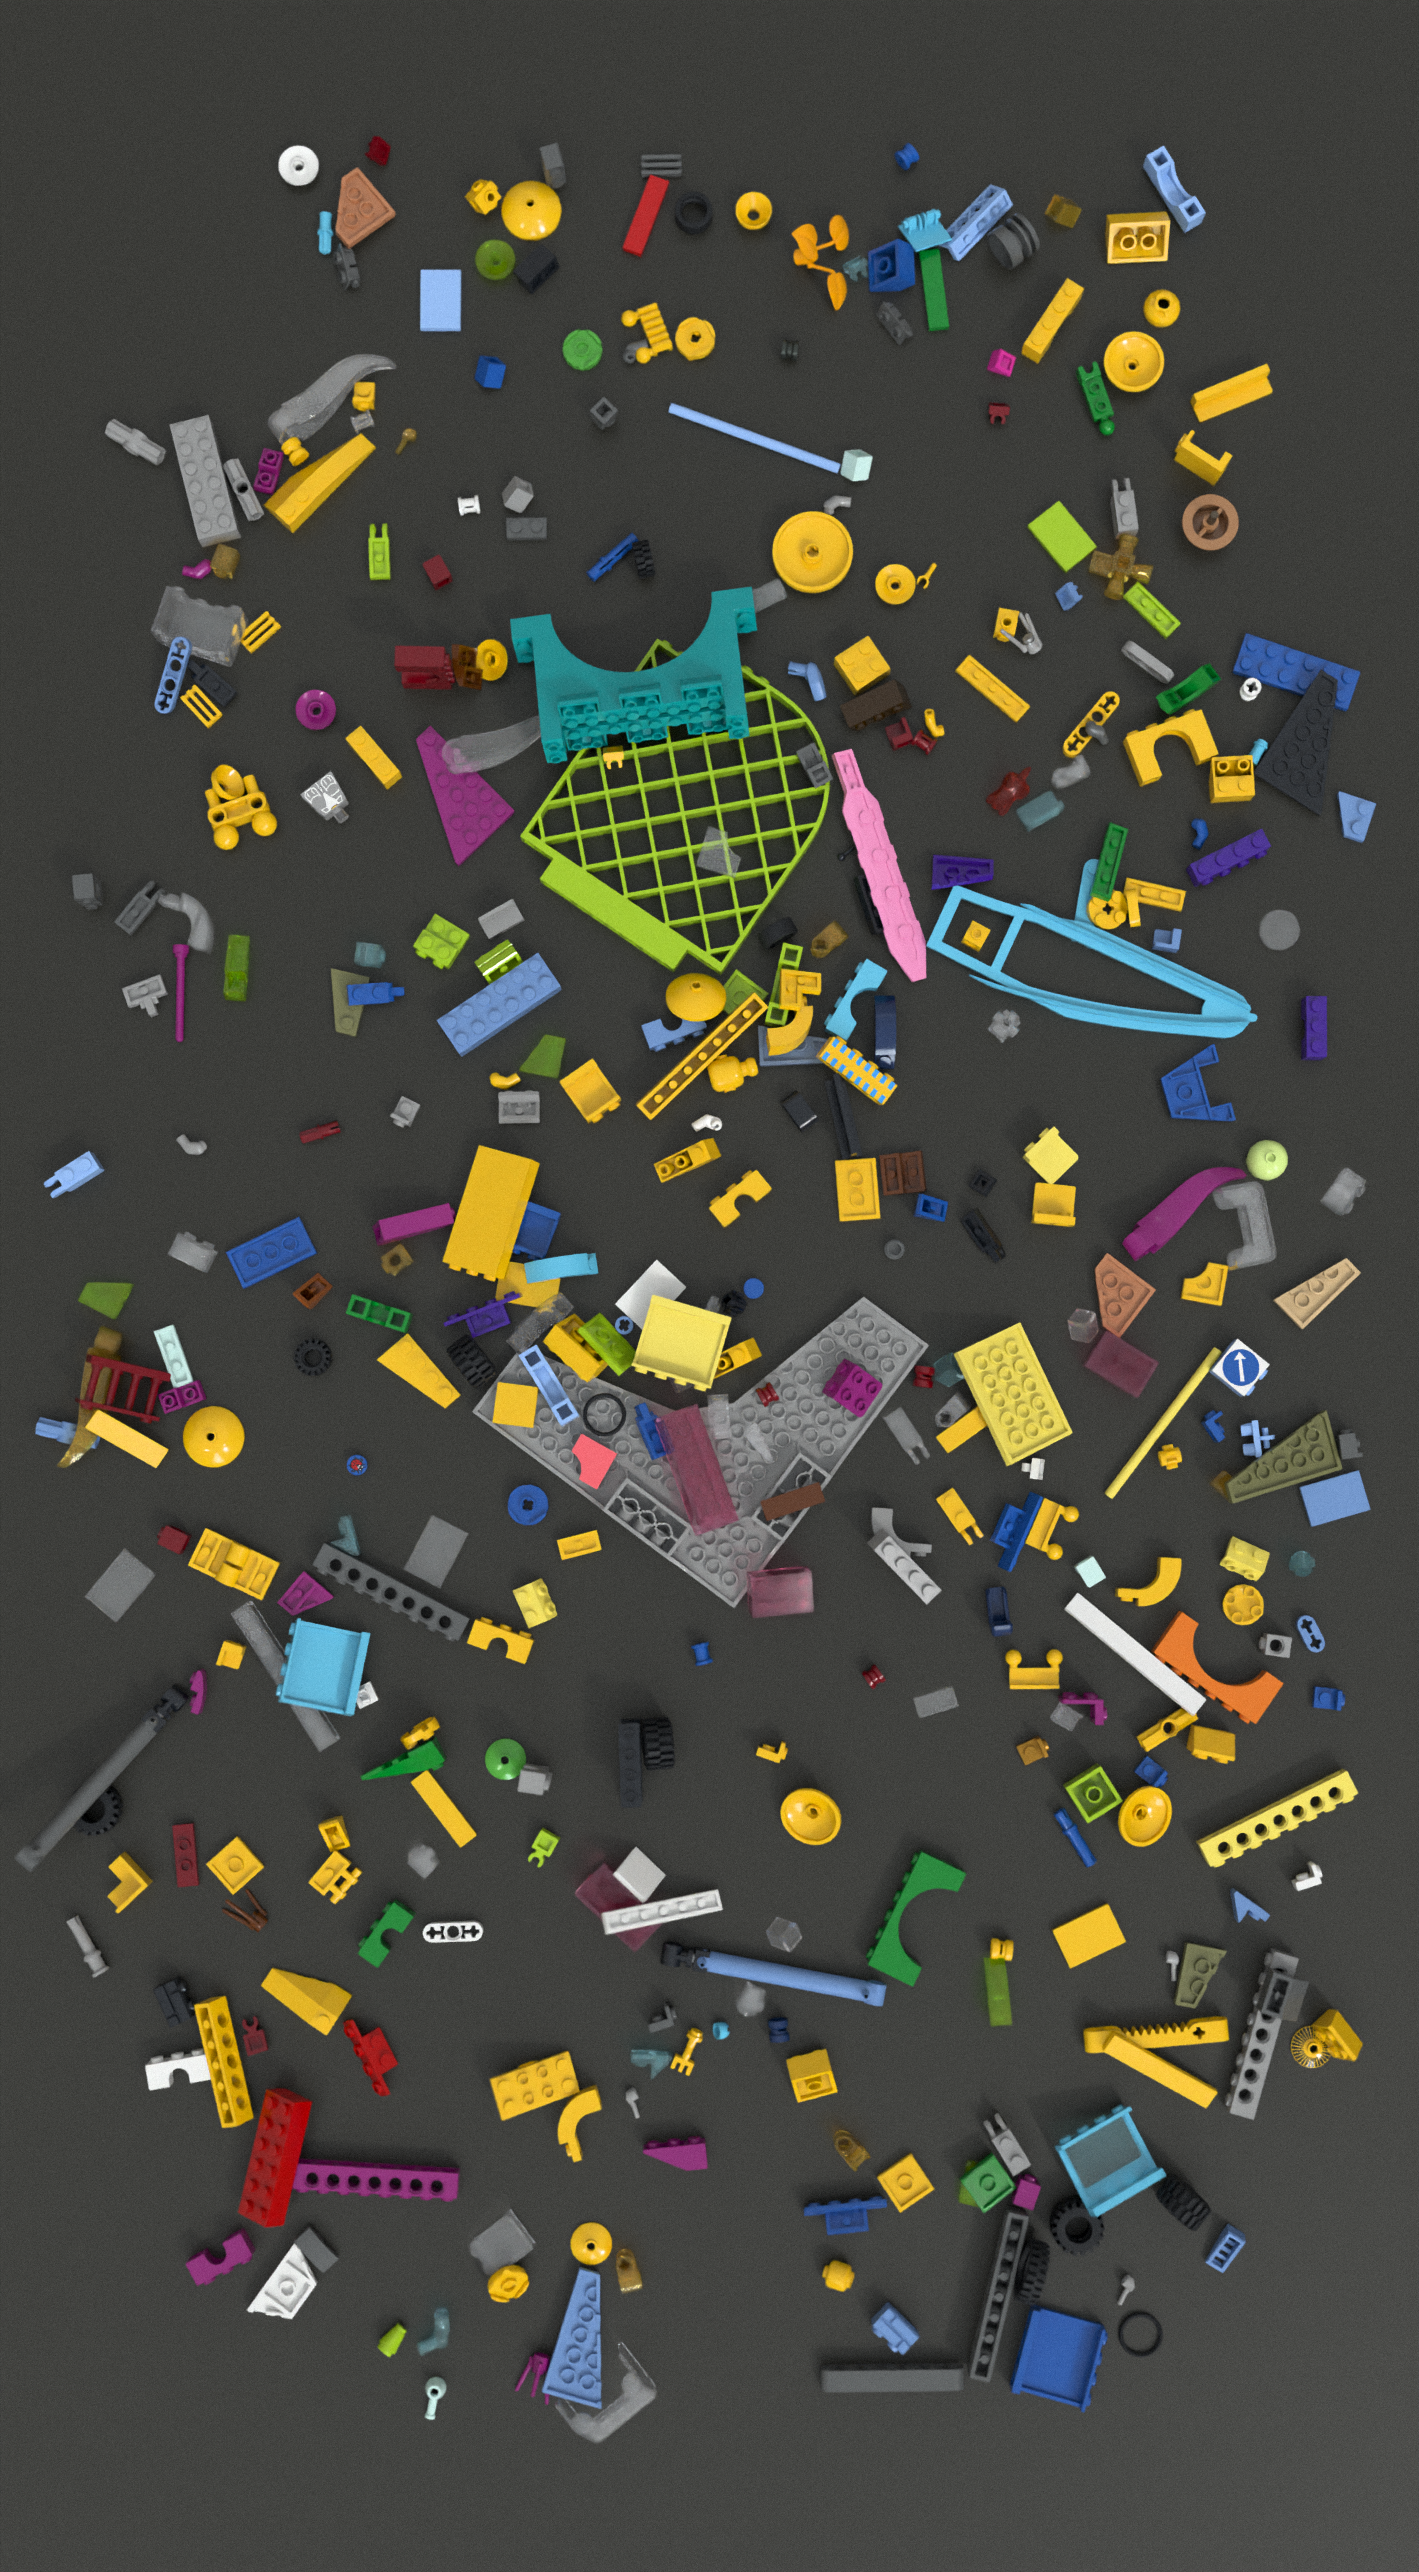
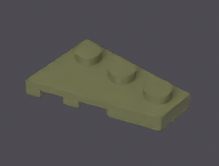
M331 968L336 1032L357 1037L364 1005L348 1006L346 985L369 984L371 978Z
M1185 1942L1173 2003L1179 2006L1196 2008L1208 1987L1207 1984L1210 1978L1215 1974L1221 1958H1224L1227 1951L1225 1949Z

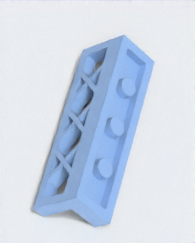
M990 184L946 230L950 237H952V240L939 244V246L949 249L953 259L959 261L1013 206L1006 190Z

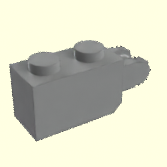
M1124 478V491L1120 492L1118 491L1117 480H1111L1112 497L1110 505L1115 539L1135 537L1139 530L1134 491L1131 490L1129 478Z
M997 2113L994 2115L995 2120L1001 2128L994 2131L988 2120L983 2123L990 2133L992 2142L1013 2176L1031 2166V2163L1008 2124L1005 2125L1001 2116Z

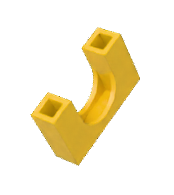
M1191 709L1183 713L1184 716L1176 718V716H1172L1164 720L1165 723L1157 725V723L1148 725L1144 731L1134 730L1127 734L1123 744L1140 787L1157 781L1162 776L1154 755V743L1164 735H1176L1184 739L1190 748L1196 766L1211 761L1212 757L1218 756L1219 753L1202 709L1198 711Z

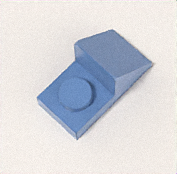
M1232 1887L1230 1894L1235 1920L1240 1923L1247 1911L1250 1910L1248 1914L1257 1921L1261 1918L1266 1922L1270 1914Z

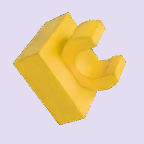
M623 746L603 748L604 761H607L608 769H611L612 761H617L619 768L622 767V759H624Z

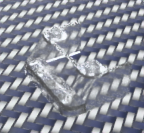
M623 2342L619 2344L618 2357L630 2371L622 2380V2389L625 2394L594 2419L584 2412L577 2414L566 2399L556 2396L555 2407L575 2433L593 2443H600L656 2397L655 2384Z

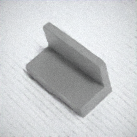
M511 899L479 917L478 921L488 939L491 940L523 922L524 918L517 908L515 901Z

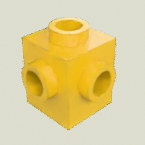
M482 179L476 181L472 185V189L465 196L476 212L485 215L496 207L498 200L501 198L497 192L498 187L492 181Z

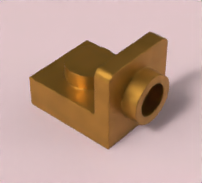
M1039 1736L1016 1746L1025 1766L1040 1758L1049 1756L1047 1753L1050 1750L1046 1740H1041Z

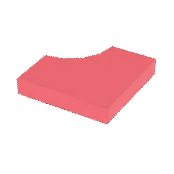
M582 1433L571 1451L578 1457L581 1463L579 1480L598 1489L617 1453Z

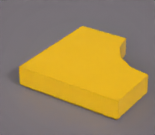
M1208 1262L1205 1270L1199 1276L1184 1278L1180 1299L1222 1306L1229 1266Z

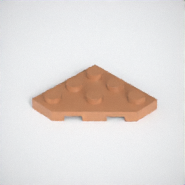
M358 167L342 177L336 223V235L349 249L395 217V211Z
M1106 1253L1094 1269L1101 1323L1103 1328L1119 1339L1156 1289L1110 1254Z

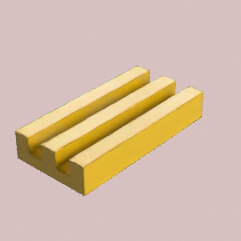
M266 611L237 636V639L250 653H253L281 626ZM267 618L269 619V620L266 621L260 628H258L251 636H249L246 640H244L252 631H254V630H255L260 624H262ZM271 624L274 625L251 646L248 645Z
M195 684L191 690H188L184 696L180 697L207 728L223 716ZM195 692H197V694L216 713L215 716H213L205 708V706L193 695ZM189 698L211 719L209 722L188 701Z

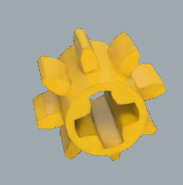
M1173 1444L1162 1446L1163 1451H1158L1161 1467L1166 1466L1168 1470L1178 1468L1177 1463L1182 1462L1179 1447L1173 1448Z

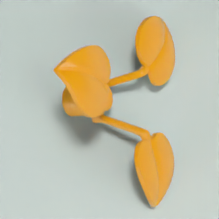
M834 215L831 218L829 230L833 239L825 244L815 245L817 243V233L812 224L801 225L791 233L799 246V249L794 251L795 264L798 266L807 265L808 268H815L830 273L827 284L835 311L841 307L846 297L847 286L845 278L840 272L835 273L832 269L813 263L818 259L817 250L835 244L838 251H842L847 247L849 231L841 215Z

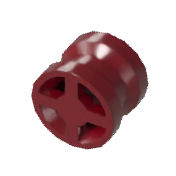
M770 1382L764 1388L756 1389L764 1407L769 1406V1403L772 1401L776 1402L779 1400Z
M875 1664L871 1666L870 1670L861 1673L872 1690L876 1688L877 1684L886 1681Z

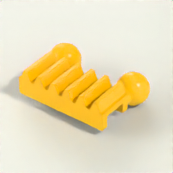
M656 302L639 308L636 312L632 310L623 312L621 321L627 327L634 326L637 320L640 319L650 345L649 349L641 347L636 351L638 362L647 363L651 356L655 357L657 353L667 349L669 351L673 350L672 342L669 339V334L666 331V326L663 323Z
M1043 1498L1025 1543L1046 1552L1050 1559L1057 1560L1063 1554L1062 1547L1055 1543L1047 1544L1060 1514H1062L1067 1522H1074L1079 1517V1511L1074 1506L1064 1507Z
M1052 1649L1047 1653L1046 1659L1050 1667L1018 1668L1022 1656L1017 1650H1009L1005 1655V1660L1009 1664V1689H1060L1059 1664L1063 1660L1062 1653L1057 1649Z

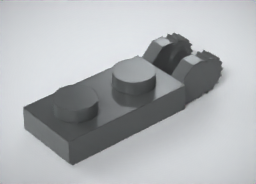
M152 880L148 882L142 891L136 894L115 920V923L131 936L165 894V890L161 888L151 899L147 897L155 887V882Z

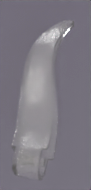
M359 354L345 358L331 367L302 393L281 404V409L273 412L269 417L268 428L282 445L292 437H297L304 441L328 422L360 379L377 370L396 369V364L389 358L370 354Z
M539 715L504 729L488 733L464 735L447 741L442 749V757L447 770L453 774L472 773L507 762L541 737Z

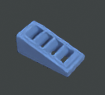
M1227 2224L1205 2259V2263L1224 2273L1246 2243L1245 2234ZM1227 2242L1228 2244H1230L1232 2248L1225 2245V2243ZM1220 2250H1223L1228 2254L1225 2255L1222 2252H1220ZM1215 2256L1224 2260L1223 2263L1215 2259Z

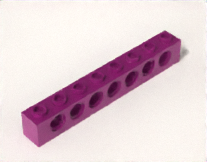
M299 2158L292 2189H296L297 2192L317 2190V2193L320 2194L336 2191L339 2195H348L352 2192L358 2193L359 2196L379 2194V2197L387 2198L391 2197V2195H399L403 2199L418 2196L422 2200H431L434 2197L441 2198L442 2201H453V2199H457L459 2193L460 2168ZM316 2173L318 2180H311L308 2174ZM336 2174L339 2177V2181H331L329 2175ZM350 2176H358L360 2182L353 2183L350 2180ZM376 2176L380 2179L381 2183L373 2184L370 2178ZM391 2179H400L401 2185H393ZM419 2179L422 2182V2186L415 2187L412 2184V2180ZM439 2180L442 2182L443 2187L435 2188L432 2182Z

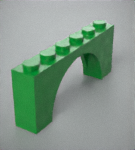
M922 1849L918 1853L915 1852L910 1861L912 1867L909 1872L906 1871L903 1875L901 1882L904 1884L900 1891L897 1890L892 1900L895 1903L892 1909L888 1908L883 1919L886 1922L883 1928L879 1927L874 1938L877 1941L874 1947H869L866 1954L869 1966L912 1987L922 1967L921 1964L913 1960L905 1952L900 1943L898 1927L901 1914L906 1905L916 1895L924 1891L943 1888L958 1892L966 1876L965 1870Z

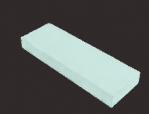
M170 1325L154 1331L167 1371L171 1374L170 1379L173 1388L194 1382L175 1326Z

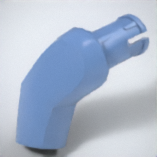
M790 661L788 674L803 676L807 679L814 701L826 698L824 682L817 665L813 662L801 664Z

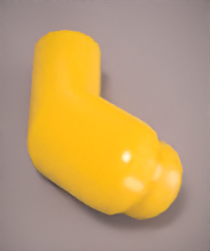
M925 710V724L931 735L936 738L943 736L944 728L942 725L936 726L934 710Z

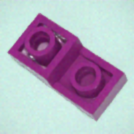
M267 448L263 449L258 464L259 471L253 485L255 491L274 495L282 466L283 452Z
M200 1380L158 1395L164 1414L207 1399Z
M202 1668L194 1672L190 1679V1684H192L190 1690L198 1692L197 1695H193L190 1706H192L191 1712L197 1715L203 1711L207 1694L206 1671Z

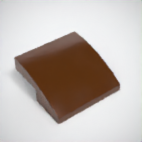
M452 644V664L459 686L481 690L483 670L476 668L478 649L460 644Z
M922 1151L879 1155L884 1196L927 1191Z

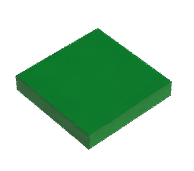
M992 2153L959 2178L983 2213H986L1017 2188Z

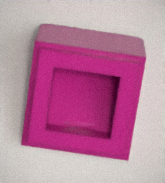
M1002 349L995 350L991 354L987 370L1010 377L1016 357Z

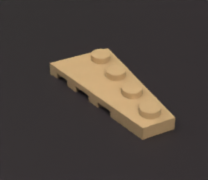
M1345 1258L1275 1298L1273 1301L1300 1329H1303L1361 1272Z

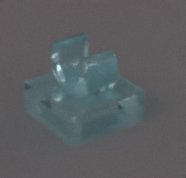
M859 256L842 265L845 273L851 274V279L855 282L858 281L856 276L858 271H861L863 277L867 276V271L864 267L868 266L865 257Z

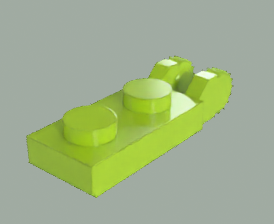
M387 523L382 524L383 538H376L375 524H370L369 569L371 580L391 579L390 540Z

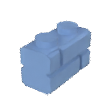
M889 2302L871 2320L873 2332L880 2338L882 2336L888 2340L887 2345L895 2353L899 2351L903 2355L919 2338L918 2330Z

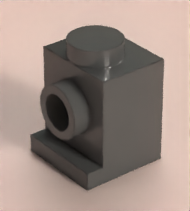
M603 397L590 410V417L603 430L615 422L618 410Z
M1352 1429L1340 1430V1434L1334 1435L1340 1459L1363 1457L1362 1452H1358V1448H1360L1359 1438L1355 1436Z

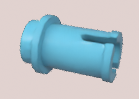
M1262 739L1254 741V747L1249 753L1253 758V766H1257L1263 753L1268 751L1269 744Z

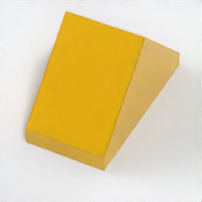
M342 1815L324 1820L318 1825L330 1852L350 1847Z

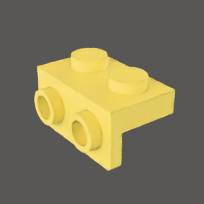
M1232 1536L1229 1540L1225 1556L1220 1561V1565L1229 1571L1243 1575L1249 1580L1257 1581L1265 1571L1270 1553Z
M542 1578L513 1590L528 1628L557 1616L555 1605L549 1596L547 1586Z

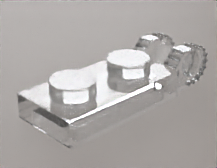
M901 1407L883 1418L915 1465H918L920 1462L911 1449L917 1445L924 1457H930L929 1452L922 1443L923 1440Z

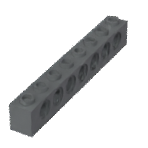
M328 1542L323 1544L313 1563L317 1567V1572L326 1576L328 1573L335 1576L334 1580L342 1585H345V1583L352 1585V1590L362 1595L364 1592L371 1595L370 1599L379 1604L382 1601L389 1605L388 1608L396 1613L402 1611L408 1614L406 1618L415 1623L418 1620L425 1623V1628L432 1632L438 1630L444 1633L443 1637L452 1642L455 1639L457 1641L460 1640L471 1619L470 1616ZM334 1559H338L342 1563V1567L338 1571L332 1567ZM353 1568L360 1572L358 1580L350 1577V1571ZM370 1578H375L378 1581L376 1589H371L368 1586ZM389 1587L396 1590V1597L394 1599H390L386 1595V1590ZM406 1597L414 1599L415 1604L413 1608L405 1606L404 1600ZM425 1606L430 1607L433 1611L430 1618L425 1617L422 1613ZM442 1616H448L451 1619L449 1627L441 1625L440 1619Z
M1008 2205L1005 2208L967 2367L969 2378L989 2383L991 2380L1029 2220L1028 2213L1024 2209Z

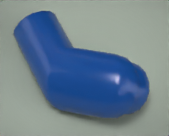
M1196 818L1191 824L1197 832L1192 846L1200 850L1209 833L1206 822L1203 819Z

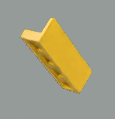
M1268 364L1193 394L1190 403L1200 423L1271 394L1273 390L1267 379L1270 372Z

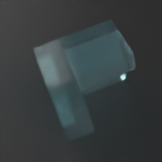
M952 1352L934 1362L935 1380L947 1387L965 1378Z

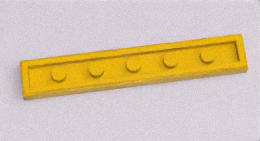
M1115 2032L1112 2033L1102 2047L1103 2052L1204 2108H1207L1218 2093L1216 2088Z

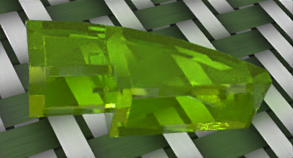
M229 935L224 969L225 982L223 994L225 1000L246 1001L250 950L249 936Z
M985 1958L984 1968L990 2025H1012L1005 1960L1003 1958H998L997 1960Z

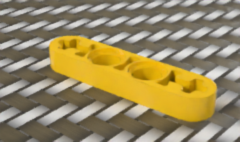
M1106 692L1066 739L1062 747L1065 756L1070 758L1076 757L1091 740L1092 736L1090 735L1082 737L1079 734V729L1085 727L1088 721H1094L1092 719L1094 712L1102 714L1103 720L1095 722L1096 725L1102 726L1115 711L1120 700L1115 692ZM1105 698H1113V704H1110L1106 708V710H1104L1103 707L1107 702ZM1077 738L1079 742L1075 750L1068 751L1069 746L1067 744L1072 745Z

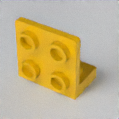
M1035 1183L1031 1223L1073 1227L1076 1218L1073 1217L1076 1187Z

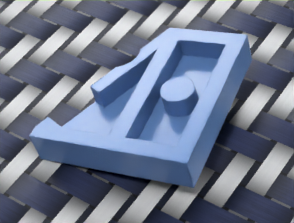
M1339 791L1337 793V800H1339L1340 806L1339 815L1342 821V835L1345 838L1362 843L1364 842L1376 803Z

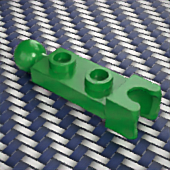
M1093 362L1090 369L1091 373H1086L1084 368L1080 366L1077 368L1076 376L1082 387L1093 422L1101 421L1099 425L1101 434L1105 436L1110 435L1115 430V424L1108 418L1113 417L1114 413L1101 378L1097 362Z

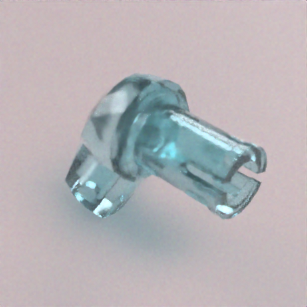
M436 2308L433 2336L417 2343L418 2351L422 2356L437 2348L444 2349L448 2345L450 2319L447 2308Z

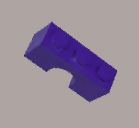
M1306 996L1301 1000V1020H1304L1305 1023L1304 1038L1301 1040V1060H1323L1327 1057V996Z

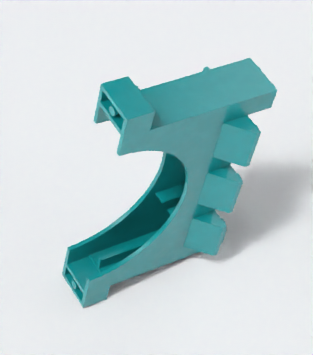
M752 586L711 592L712 603L709 618L696 641L675 659L661 666L637 672L607 671L581 661L571 654L559 640L552 625L550 614L510 619L512 642L518 663L534 661L541 741L547 763L567 761L566 744L568 751H579L592 747L600 748L608 745L607 734H618L620 732H626L628 743L667 738V726H679L681 724H687L688 735H699L712 731L720 732L728 729L729 739H742L750 736L737 633L757 631Z

